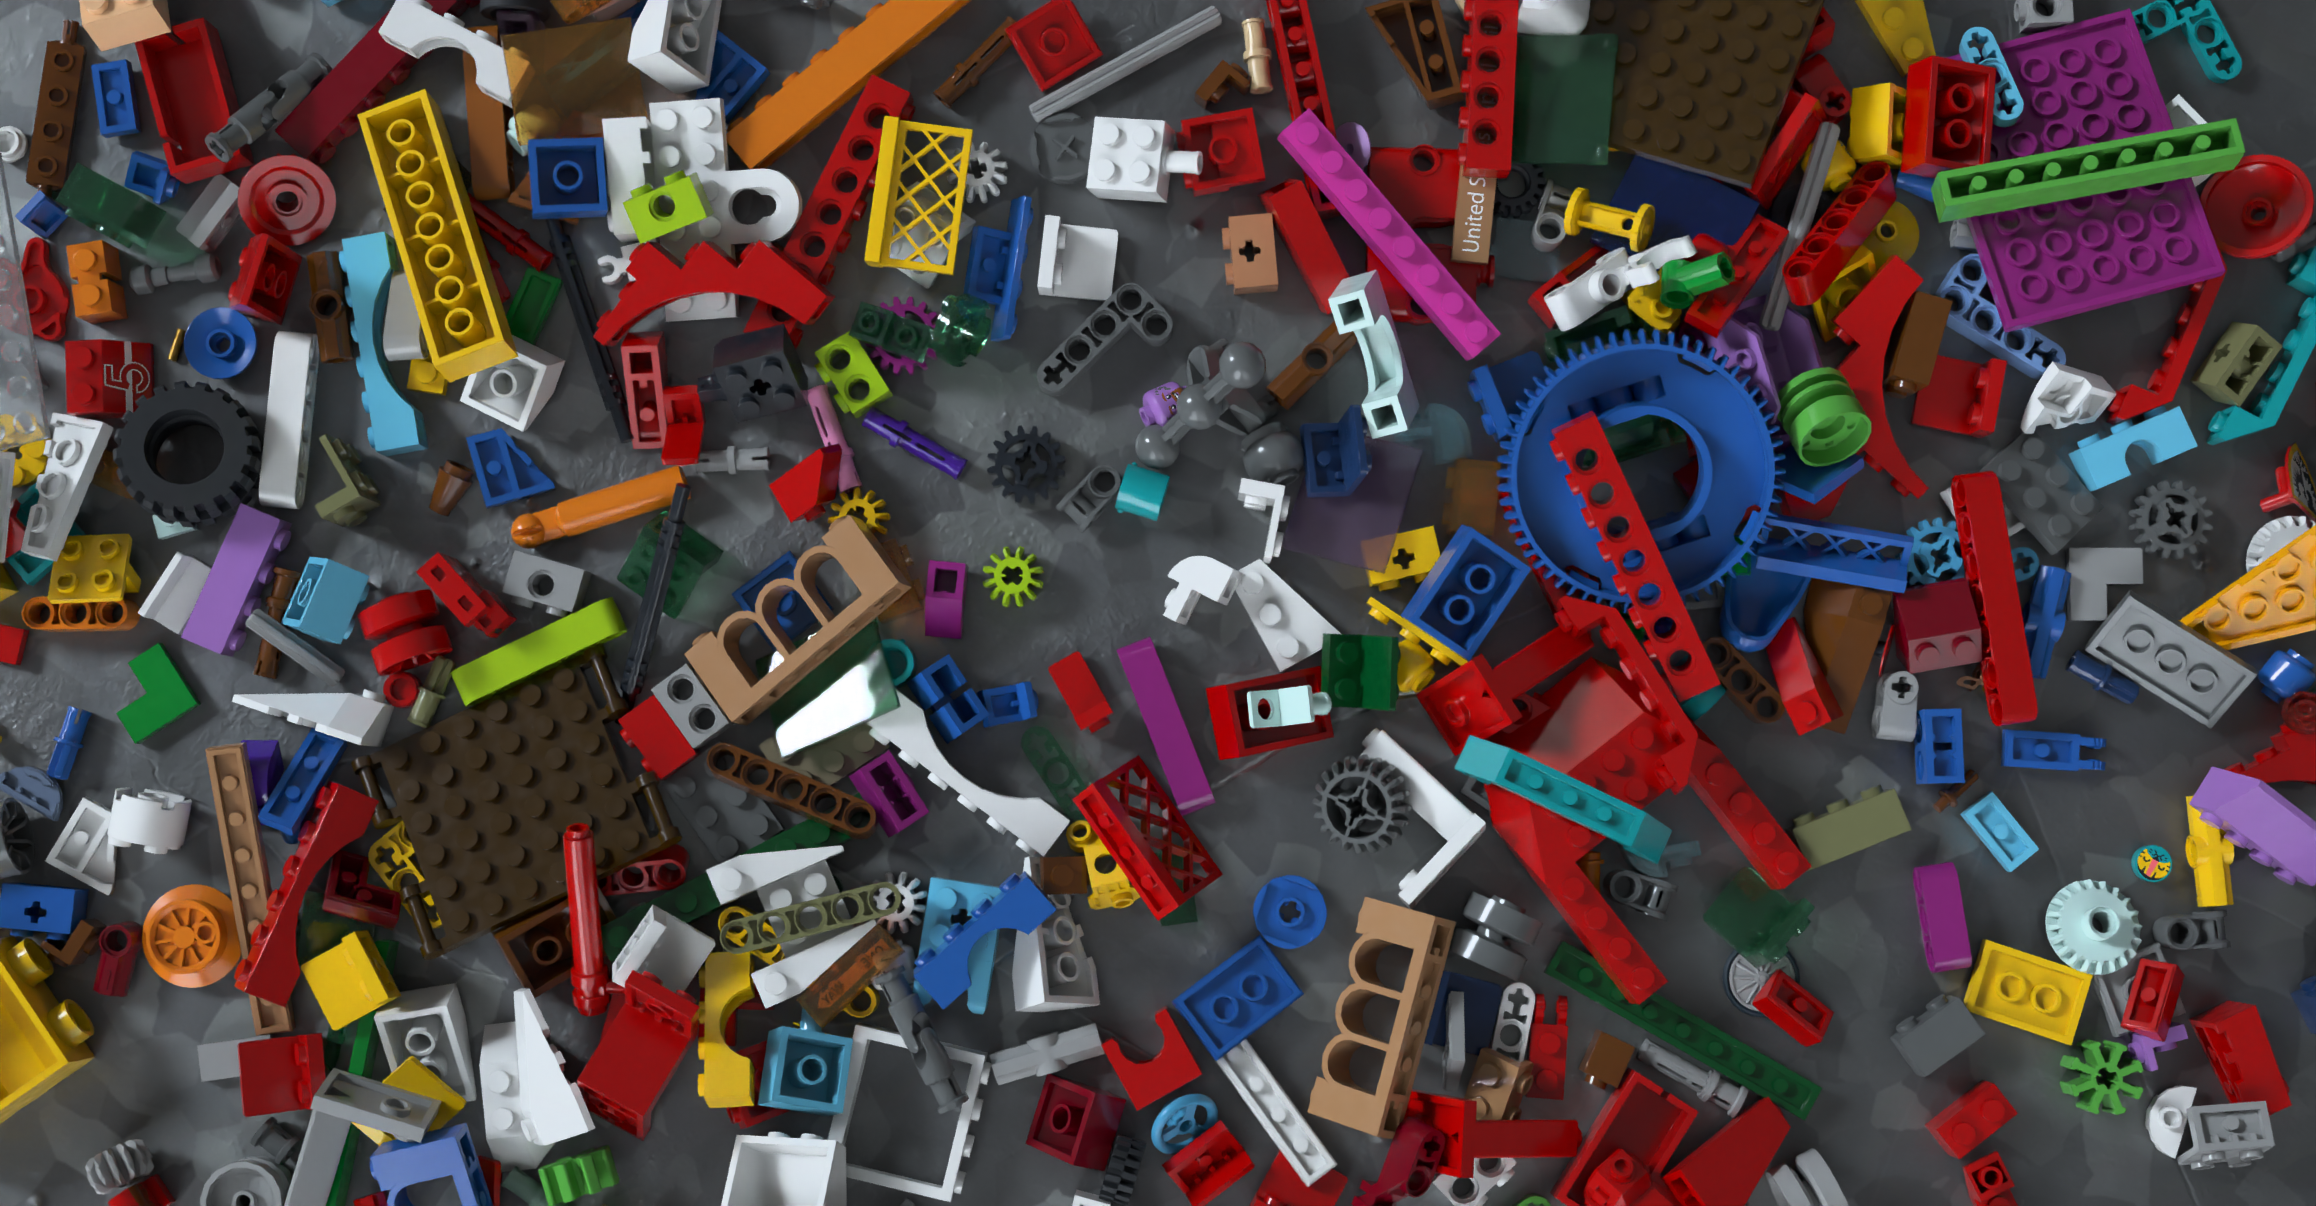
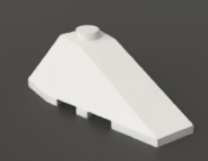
M520 988L513 991L521 1111L525 1118L521 1121V1127L526 1138L529 1141L533 1140L537 1145L546 1146L595 1129L577 1083L571 1084L563 1074L566 1061L561 1051H558L553 1044L549 1045L546 1040L550 1036V1030L530 989Z

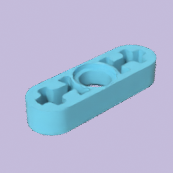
M1984 27L1970 28L1961 39L1959 45L1960 56L1964 62L1979 63V65L1996 68V71L2001 76V81L1995 84L1993 124L1999 127L2012 126L2018 121L2023 111V99L1992 32ZM1974 39L1978 44L1984 43L1982 49L1984 60L1980 63L1981 55L1976 47L1970 48L1971 41ZM2002 90L2004 91L2001 98L2006 107L2013 106L2009 115L2004 110L1998 111L2001 103L1998 93Z

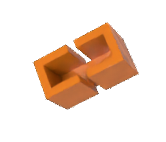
M103 240L67 245L70 278L79 283L71 285L76 317L91 324L127 319L124 288L109 279H102V275L114 281L122 280L118 248Z

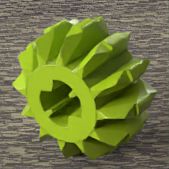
M1006 546L1003 547L1006 559L1001 561L998 555L993 553L990 558L997 564L996 568L991 566L983 567L984 573L994 575V578L983 581V586L985 588L998 586L991 592L990 598L996 600L1004 593L1003 607L1008 608L1011 598L1015 597L1017 606L1021 608L1024 606L1021 595L1026 593L1029 599L1034 601L1037 596L1029 588L1031 586L1043 588L1044 583L1041 580L1033 579L1032 576L1041 575L1044 573V569L1042 566L1029 568L1037 560L1035 554L1029 555L1023 561L1022 559L1025 554L1023 547L1019 546L1015 557H1012L1009 547ZM1009 569L1013 572L1019 569L1023 571V574L1019 575L1022 580L1021 583L1018 585L1013 582L1008 585L1005 584L1004 580L1008 579L1005 575L1006 571Z

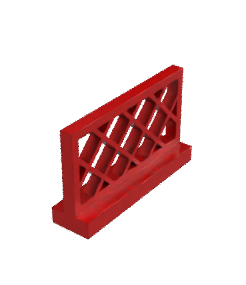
M1139 755L1105 777L1095 781L1072 799L1157 921L1223 875ZM1133 769L1141 780V787L1129 783V770ZM1108 786L1119 789V802ZM1129 793L1141 797V809L1129 806ZM1150 801L1159 805L1162 810V817L1150 813ZM1129 816L1141 820V832ZM1150 823L1162 827V840L1150 836ZM1172 831L1178 833L1183 839V847L1172 844ZM1150 846L1162 850V862ZM1171 853L1183 857V870L1171 866ZM1193 861L1200 863L1208 877L1204 878L1193 874ZM1171 876L1183 880V892Z

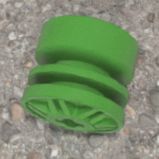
M1826 367L1815 368L1801 373L1790 380L1778 393L1781 408L1777 418L1789 435V440L1799 458L1805 464L1819 467L1841 462L1855 454L1867 442L1871 434V421L1862 405L1855 398V393L1849 386L1847 379L1839 370Z

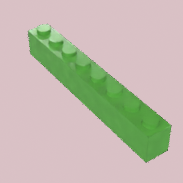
M2237 118L1942 171L1937 173L1931 192L1938 221L1941 223L2234 170L2246 151Z

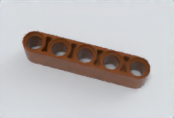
M500 25L465 28L475 34L477 30L488 33L497 40L496 45L505 49L504 34ZM463 51L474 196L477 201L506 199L516 190L513 146L506 135L509 131L508 123L511 119L510 107L482 93L476 84L477 69L475 60L470 54Z

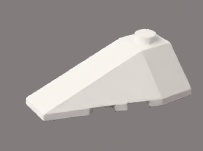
M364 689L362 695L354 693L234 694L232 702L270 715L287 717V721L315 728V731L358 745L381 747L395 707L384 702L385 695Z
M1029 856L1024 858L1023 872L1026 871L1041 888L1040 857ZM1070 894L1047 895L1054 902L1057 910L1029 935L1019 930L1016 932L1012 969L1016 1011L1050 1012L1100 1005L1096 967L1092 956L1087 958L1080 937L1084 936L1081 925H1075L1069 909L1071 903Z

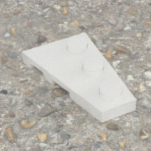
M1258 559L1238 570L1243 575L1235 592L1280 672L1322 650L1323 633L1341 634L1262 560Z

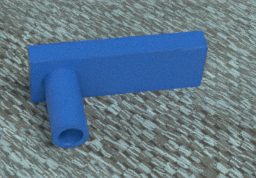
M311 728L258 815L260 823L280 830L281 836L286 843H299L298 835L302 828V821L314 803L318 791L325 785L348 747L347 741Z

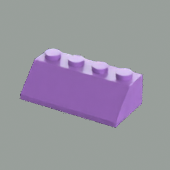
M2212 766L2189 803L2202 813L2199 819L2213 828L2223 829L2226 832L2225 839L2241 848H2248L2251 851L2249 857L2264 866H2272L2276 869L2273 873L2274 876L2285 883L2294 885L2297 881L2310 886L2315 885L2316 822L2264 781Z

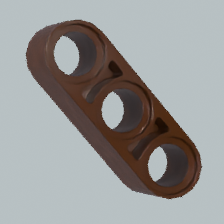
M1711 637L1702 641L1705 651L1710 644L1716 645L1720 649L1721 660L1717 664L1712 663V666L1720 683L1727 689L1725 695L1748 719L1757 724H1766L1781 718L1785 706L1780 694L1726 639ZM1735 671H1741L1746 676L1747 684L1742 691L1735 689L1731 683V676ZM1762 697L1767 698L1772 703V713L1768 717H1763L1757 711V702Z

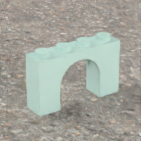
M1373 270L1342 279L1328 301L1339 335L1354 331L1362 350L1368 376V394L1362 403V408L1372 439L1406 431L1420 406L1378 271Z

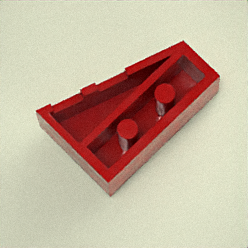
M2228 1000L2189 1019L2229 1103L2266 1101L2269 1116L2292 1105L2288 1095L2290 1093L2288 1084L2279 1071L2256 1005Z

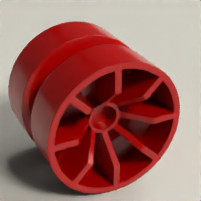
M425 589L395 594L378 601L375 605L368 607L357 615L366 640L388 639L370 651L379 676L392 675L399 671H407L434 661L438 655L445 656L453 650L444 625L423 627L440 615L432 590Z

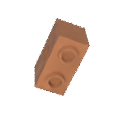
M1272 213L1228 217V227L1222 228L1223 250L1230 249L1231 263H1225L1226 285H1233L1234 295L1277 291L1278 274ZM1252 247V252L1256 254L1254 261L1247 262V257L1243 255L1245 248Z

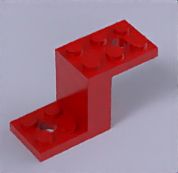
M632 970L625 981V1003L578 1077L577 1085L589 1112L644 1141L651 1129V1111L698 1035L700 1006L695 1004L697 1001L690 994L682 990H676L674 993L662 986L663 981L656 975L647 971L640 974Z

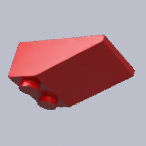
M261 233L250 238L248 247H244L240 254L239 266L241 269L238 279L232 283L229 290V308L243 315L282 325L303 257L270 235Z
M1321 666L1205 688L1219 760L1240 758L1334 738L1330 712L1327 715H1315V721L1311 723L1266 728L1250 727L1247 702L1248 692L1310 685L1312 687V694L1321 692ZM1262 698L1258 703V713L1263 719L1269 717L1271 708L1268 701Z

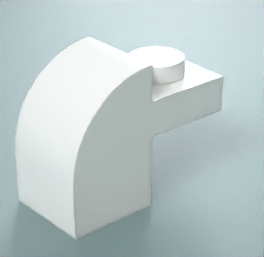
M1192 556L1180 561L1168 574V577L1179 582L1177 589L1173 588L1168 594L1164 605L1167 609L1163 616L1186 625L1201 594L1227 606L1243 573L1207 556Z

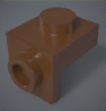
M1085 856L1040 857L1041 889L1046 895L1087 893V886L1091 885Z
M95 918L83 919L66 944L61 940L44 939L40 947L49 952L47 957L60 966L67 967L68 965L84 964L87 957L95 954L100 948L99 937L107 926Z

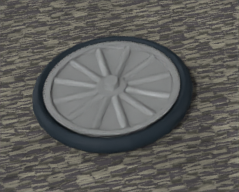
M1757 939L1741 944L1729 955L1723 968V987L1728 999L1737 1009L1745 1014L1754 1017H1766L1752 1005V1002L1777 969H1781L1800 985V972L1795 958L1785 947L1771 940Z

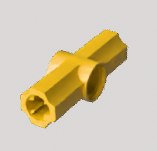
M2186 796L2190 835L2186 839L2185 851L2189 865L2194 868L2198 907L2233 905L2229 866L2234 861L2233 843L2224 838L2226 832L2223 829L2213 828L2200 820L2199 817L2202 813L2189 804L2193 796Z

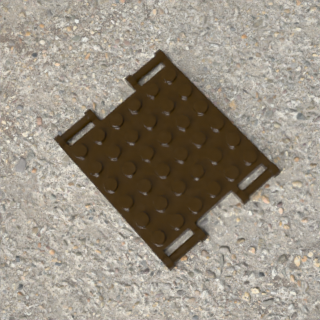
M603 645L592 646L586 649L582 655L371 755L360 756L351 762L355 775H359L366 795L379 801L371 818L375 829H385L403 821L424 875V881L408 885L399 891L403 904H407L422 942L420 951L424 960H431L442 956L567 896L563 834L566 832L567 826L571 824H587L594 833L597 881L682 840L680 830L677 826H673L657 787L660 782L656 772L643 773L635 781L629 782L606 724L627 714L630 709L626 699L620 697L606 663L608 656ZM593 667L607 701L606 706L602 709L598 706L585 674V670ZM382 766L397 806L391 809L387 808L374 770ZM643 793L660 831L653 838L636 799L637 796ZM429 895L433 899L446 934L445 937L439 940L436 939L422 901L423 898Z

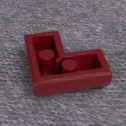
M344 850L336 852L331 858L322 909L328 913L393 930L400 915L402 900L399 892L367 883L370 867L368 857Z

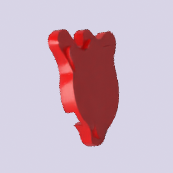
M34 237L27 241L23 261L20 265H16L14 261L8 258L0 260V320L7 328L24 336L41 337L49 342H57L62 339L66 332L65 320L70 306L69 291L63 279L50 265L48 242L42 238Z

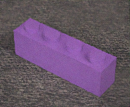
M240 504L181 638L221 655L232 657L235 651L237 652L242 648L247 633L244 631L246 620L254 610L259 609L261 606L260 594L264 585L269 584L275 575L272 572L273 567H276L274 563L279 552L283 551L290 541L291 532L289 529L292 523L254 507Z

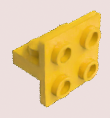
M129 534L67 536L64 548L57 562L53 561L47 597L50 603L121 601L125 593H139L141 579L129 563L132 546L131 536Z

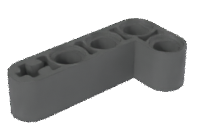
M1136 283L1122 285L1041 363L1037 371V379L1041 390L1045 394L1054 397L1064 394L1131 328L1149 345L1163 346L1172 337L1173 322L1171 316L1140 285ZM1126 295H1137L1141 299L1140 306L1135 310L1125 309L1121 301ZM1108 319L1114 322L1116 327L1113 333L1110 335L1099 334L1095 330L1099 321ZM1156 319L1163 321L1167 326L1166 331L1158 336L1150 334L1146 329L1148 323ZM1079 344L1087 346L1090 350L1088 357L1081 361L1074 360L1069 355L1072 347ZM1064 358L1067 365L1074 371L1070 373L1066 367L1060 373L1061 383L1058 385L1055 382L1047 384L1048 378L1046 374L1049 371L1053 374L1058 373L1063 368L1060 359Z

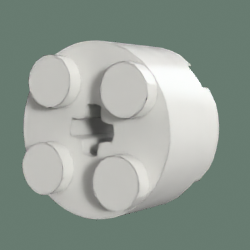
M133 788L115 789L107 832L109 844L120 847H130L131 843L145 845L144 851L154 854H167L168 849H181L185 841L192 804L191 799L184 801L185 797L182 795L153 789H145L144 792H140L138 795H132Z

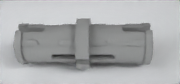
M728 446L727 450L701 451L699 460H710V462L695 464L696 473L728 471L729 474H738V470H770V461L755 460V458L770 457L769 447L737 449L736 446Z

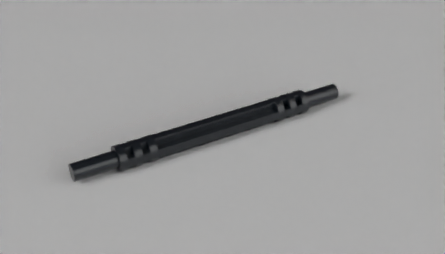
M545 219L552 238L549 244L606 411L611 412L621 443L631 442L634 436L631 433L630 422L624 407L627 405L608 347L603 346L593 337L599 329L596 326L598 317L570 235L565 234L560 219Z
M683 483L676 484L669 514L664 517L620 684V689L622 690L621 698L626 699L630 709L629 712L634 708L637 694L642 692L686 523L683 520L691 487ZM622 717L615 719V723L621 725L618 720Z

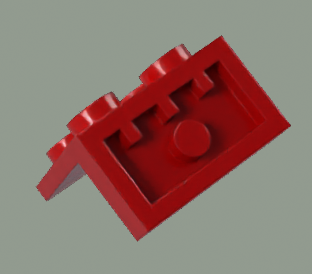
M1937 355L1929 385L1916 392L1911 423L1977 438H1983L1994 433L2007 361L1992 358L1980 364Z
M322 1033L238 1043L242 1109L245 1117L303 1109L312 1110L310 1107L314 1094L326 1079Z
M1279 1150L1249 1206H1335L1348 1182V1178L1332 1168L1307 1187Z

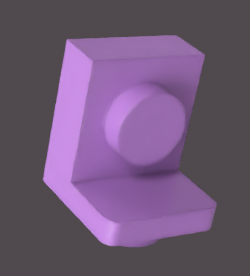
M2171 1021L2165 1042L2157 1041L2135 1032L2129 1033L2132 1042L2128 1044L2131 1059L2141 1062L2143 1070L2150 1072L2158 1070L2153 1048L2155 1052L2177 1048V1041L2188 1039L2184 1024Z

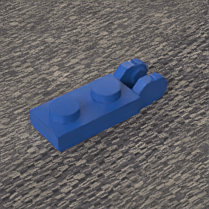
M2005 729L2002 730L2001 766L2079 771V769L2105 770L2106 762L2096 759L2079 760L2080 746L2090 749L2106 748L2107 739L2080 737V734Z

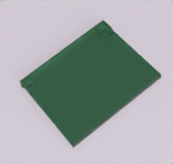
M1618 35L1517 36L1511 163L1608 164Z
M877 618L872 620L769 707L782 757H790L901 707L880 637ZM816 633L811 634L803 639H800L794 642L793 644L798 649ZM778 650L755 660L758 675L761 679L784 661Z

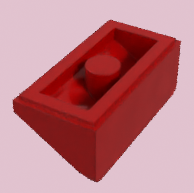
M2140 959L2120 1025L2122 1028L2157 1041L2165 1042L2184 980V974L2177 964Z
M1777 969L1752 1002L1756 1009L1805 1047L1822 1042L1834 1014L1832 1010L1781 969Z

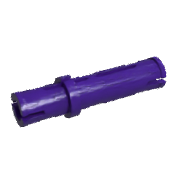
M875 406L871 407L862 423L863 427H867L889 440L890 446L903 448L924 462L952 476L955 480L958 479L968 461L909 427L907 421L902 420L899 422L881 412ZM888 425L911 438V442L886 429L885 426ZM918 444L944 457L945 460L942 461L918 447Z

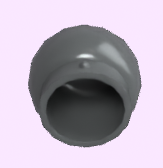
M1274 422L1260 427L1242 440L1241 450L1245 451L1243 458L1244 466L1253 480L1287 486L1299 478L1298 471L1304 464L1303 446L1296 435L1288 431L1289 427L1285 426L1283 422Z

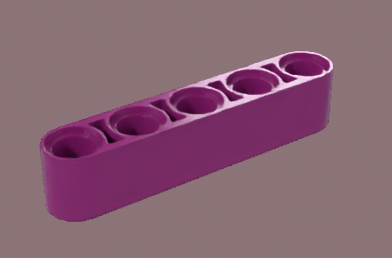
M1149 636L1116 649L1181 816L1216 803L1151 637Z

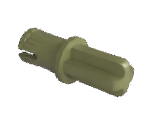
M439 655L435 658L424 685L418 686V689L421 691L410 715L407 717L409 722L423 728L430 727L441 699H446V696L443 694L450 681V673L456 667V663L453 660Z

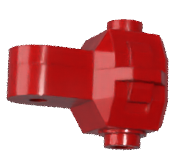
M1617 1149L1593 1171L1584 1189V1204L1587 1206H1674L1652 1186L1650 1168L1636 1155L1630 1156L1623 1149Z

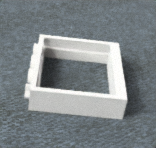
M862 1022L855 1025L843 1113L833 1116L828 1140H837L845 1146L870 1040L907 1048L899 1031ZM940 1041L950 1059L972 1064L965 1091L969 1099L962 1104L943 1186L846 1163V1177L951 1202L954 1193L961 1194L966 1172L960 1171L963 1156L970 1158L975 1136L969 1135L972 1120L979 1121L984 1100L977 1098L980 1084L987 1085L992 1066L991 1063L986 1062L988 1053Z

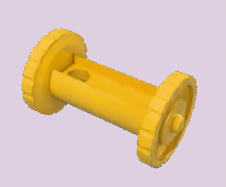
M1578 187L1572 193L1566 208L1564 230L1566 234L1576 236L1585 227L1629 238L1630 249L1635 252H1642L1647 247L1654 229L1655 207L1644 203L1636 213L1591 202L1589 190ZM1627 219L1633 220L1630 230H1625L1623 227Z

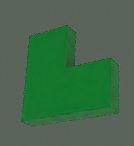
M157 643L128 662L145 689L146 694L116 714L134 743L141 744L201 705L164 644Z

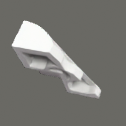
M2052 361L2029 399L2020 428L2026 434H2033L2036 426L2051 424L2054 429H2060L2073 423L2081 425L2095 422L2117 393L2102 376Z

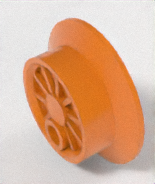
M200 884L180 886L161 896L149 910L142 930L144 954L152 969L169 983L187 988L211 985L228 975L242 955L232 899L216 888Z

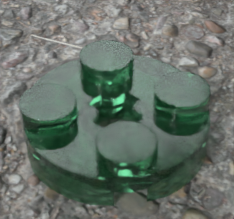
M969 293L959 296L949 295L944 299L941 306L942 312L927 341L928 347L935 351L938 359L952 366L961 367L967 364L963 360L969 355L976 357L981 352L991 329V319L986 317L985 308L989 310L990 308L985 300Z

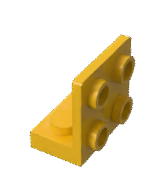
M368 930L355 931L343 937V943L301 965V970L331 1028L335 1031L401 996Z
M414 1056L408 1057L382 1081L384 1084L441 1101L438 1114L427 1132L441 1129L466 1104V1100ZM351 1122L379 1146L383 1142L396 1140L393 1134Z

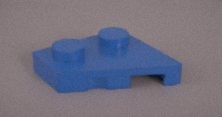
M717 29L709 86L699 88L695 100L724 99L725 123L727 125L771 73L765 66Z
M502 428L466 437L487 509L555 490L554 483L534 464L532 459L514 443V440Z

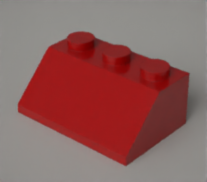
M1934 55L1908 66L1901 162L1902 173L1936 178L1938 172L1990 163L1996 68Z

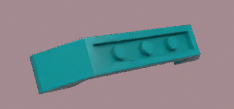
M2316 245L2302 253L2298 252L2289 264L2288 271L2291 274L2286 285L2310 297L2304 301L2298 312V316L2301 319L2296 329H2292L2283 341L2282 348L2285 351L2280 361L2277 360L2267 373L2266 380L2269 383L2264 393H2259L2250 407V412L2253 414L2236 405L2218 411L2208 425V430L2211 433L2206 443L2213 446L2275 426L2316 345Z
M1469 735L1454 768L1486 785L1493 783L1622 844V849L1654 864H1658L1672 832L1663 823L1634 806L1515 750Z

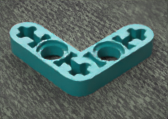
M2156 0L2132 12L2136 25L2139 24L2141 28L2139 34L2143 44L2180 26L2209 80L2214 83L2223 84L2229 82L2240 73L2242 69L2241 57L2210 0H2196V4L2192 8L2190 6L2186 7L2178 13L2175 12L2174 7L2184 0ZM2159 10L2165 15L2166 24L2164 27L2157 28L2151 25L2148 19L2150 11ZM2199 26H2208L2214 31L2215 38L2213 43H2204L2198 38L2197 30ZM2220 44L2222 49L2209 56L2207 52ZM2220 61H2228L2230 63V67L2226 71H2218L2216 65Z

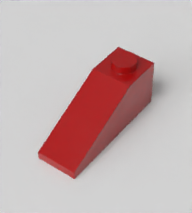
M664 331L627 332L621 345L630 428L634 439H632L633 449L663 448L667 429L663 390L664 386H668V365Z
M1795 616L1786 620L1777 635L1765 648L1782 702L1798 735L1801 736L1844 716Z

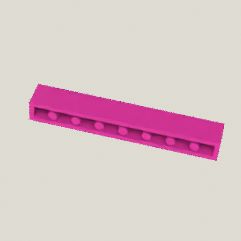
M1310 108L1280 133L1277 138L1278 141L1466 361L1473 359L1501 335L1498 329Z

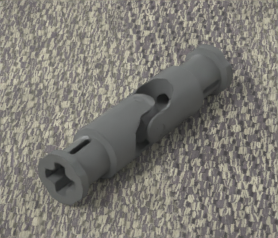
M312 52L306 58V62L299 68L287 71L264 92L257 95L230 116L227 120L228 124L218 132L209 133L205 138V143L209 150L222 162L227 163L230 161L235 151L244 144H252L285 115L293 111L332 70L331 66L322 56Z
M900 965L873 980L876 985L881 986L890 1004L888 1010L900 1035L911 1052L913 1061L925 1085L931 1087L939 1103L937 1108L939 1114H943L968 1101L969 1097L967 1093H962L953 1075L955 1069L944 1046L940 1043L937 1032L918 994L912 992L903 974L906 970L904 965ZM913 1021H915L921 1027L922 1030L916 1033L913 1032Z

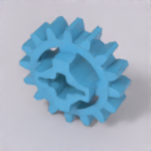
M1942 518L1933 519L1931 526L1925 519L1918 522L1919 530L1914 527L1906 530L1908 536L1914 537L1907 565L1909 578L1907 579L1906 586L1915 583L1918 586L1936 583L1935 580L1939 578L1942 571L1947 574H1953L1948 580L1959 579L1965 576L1958 532L1955 531V521L1948 522L1944 527ZM1928 534H1938L1932 544L1920 542ZM1953 545L1956 546L1959 557L1956 555ZM1938 550V558L1942 560V563L1935 565V558L1930 554ZM1901 553L1896 554L1895 559H1900ZM1914 558L1917 560L1920 571L1915 566Z

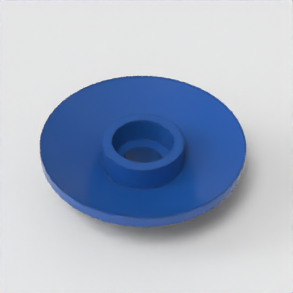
M226 307L211 308L196 316L188 326L184 337V350L189 363L200 374L212 379H229L242 373L252 363L257 351V334L249 319L240 312ZM228 339L230 341V348L222 352L220 344Z

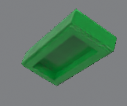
M528 266L506 314L512 335L534 346L536 345L563 285L561 279L543 271L538 272L535 268Z

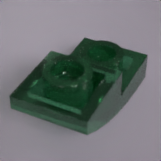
M861 301L849 336L893 354L923 363L935 329L929 325L899 316L893 311Z

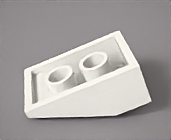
M648 0L632 30L628 62L676 95L709 86L722 0Z
M456 983L400 992V997L377 1009L374 1019L391 1073L408 1057L414 1056L463 1097L466 1102L476 1100L477 1094L466 1015Z

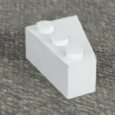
M646 116L602 119L604 152L608 173L606 175V190L611 201V210H608L607 213L608 228L610 232H614V235L620 242L639 241L623 202L632 198L630 191L640 186L651 183L652 188H656L651 123Z

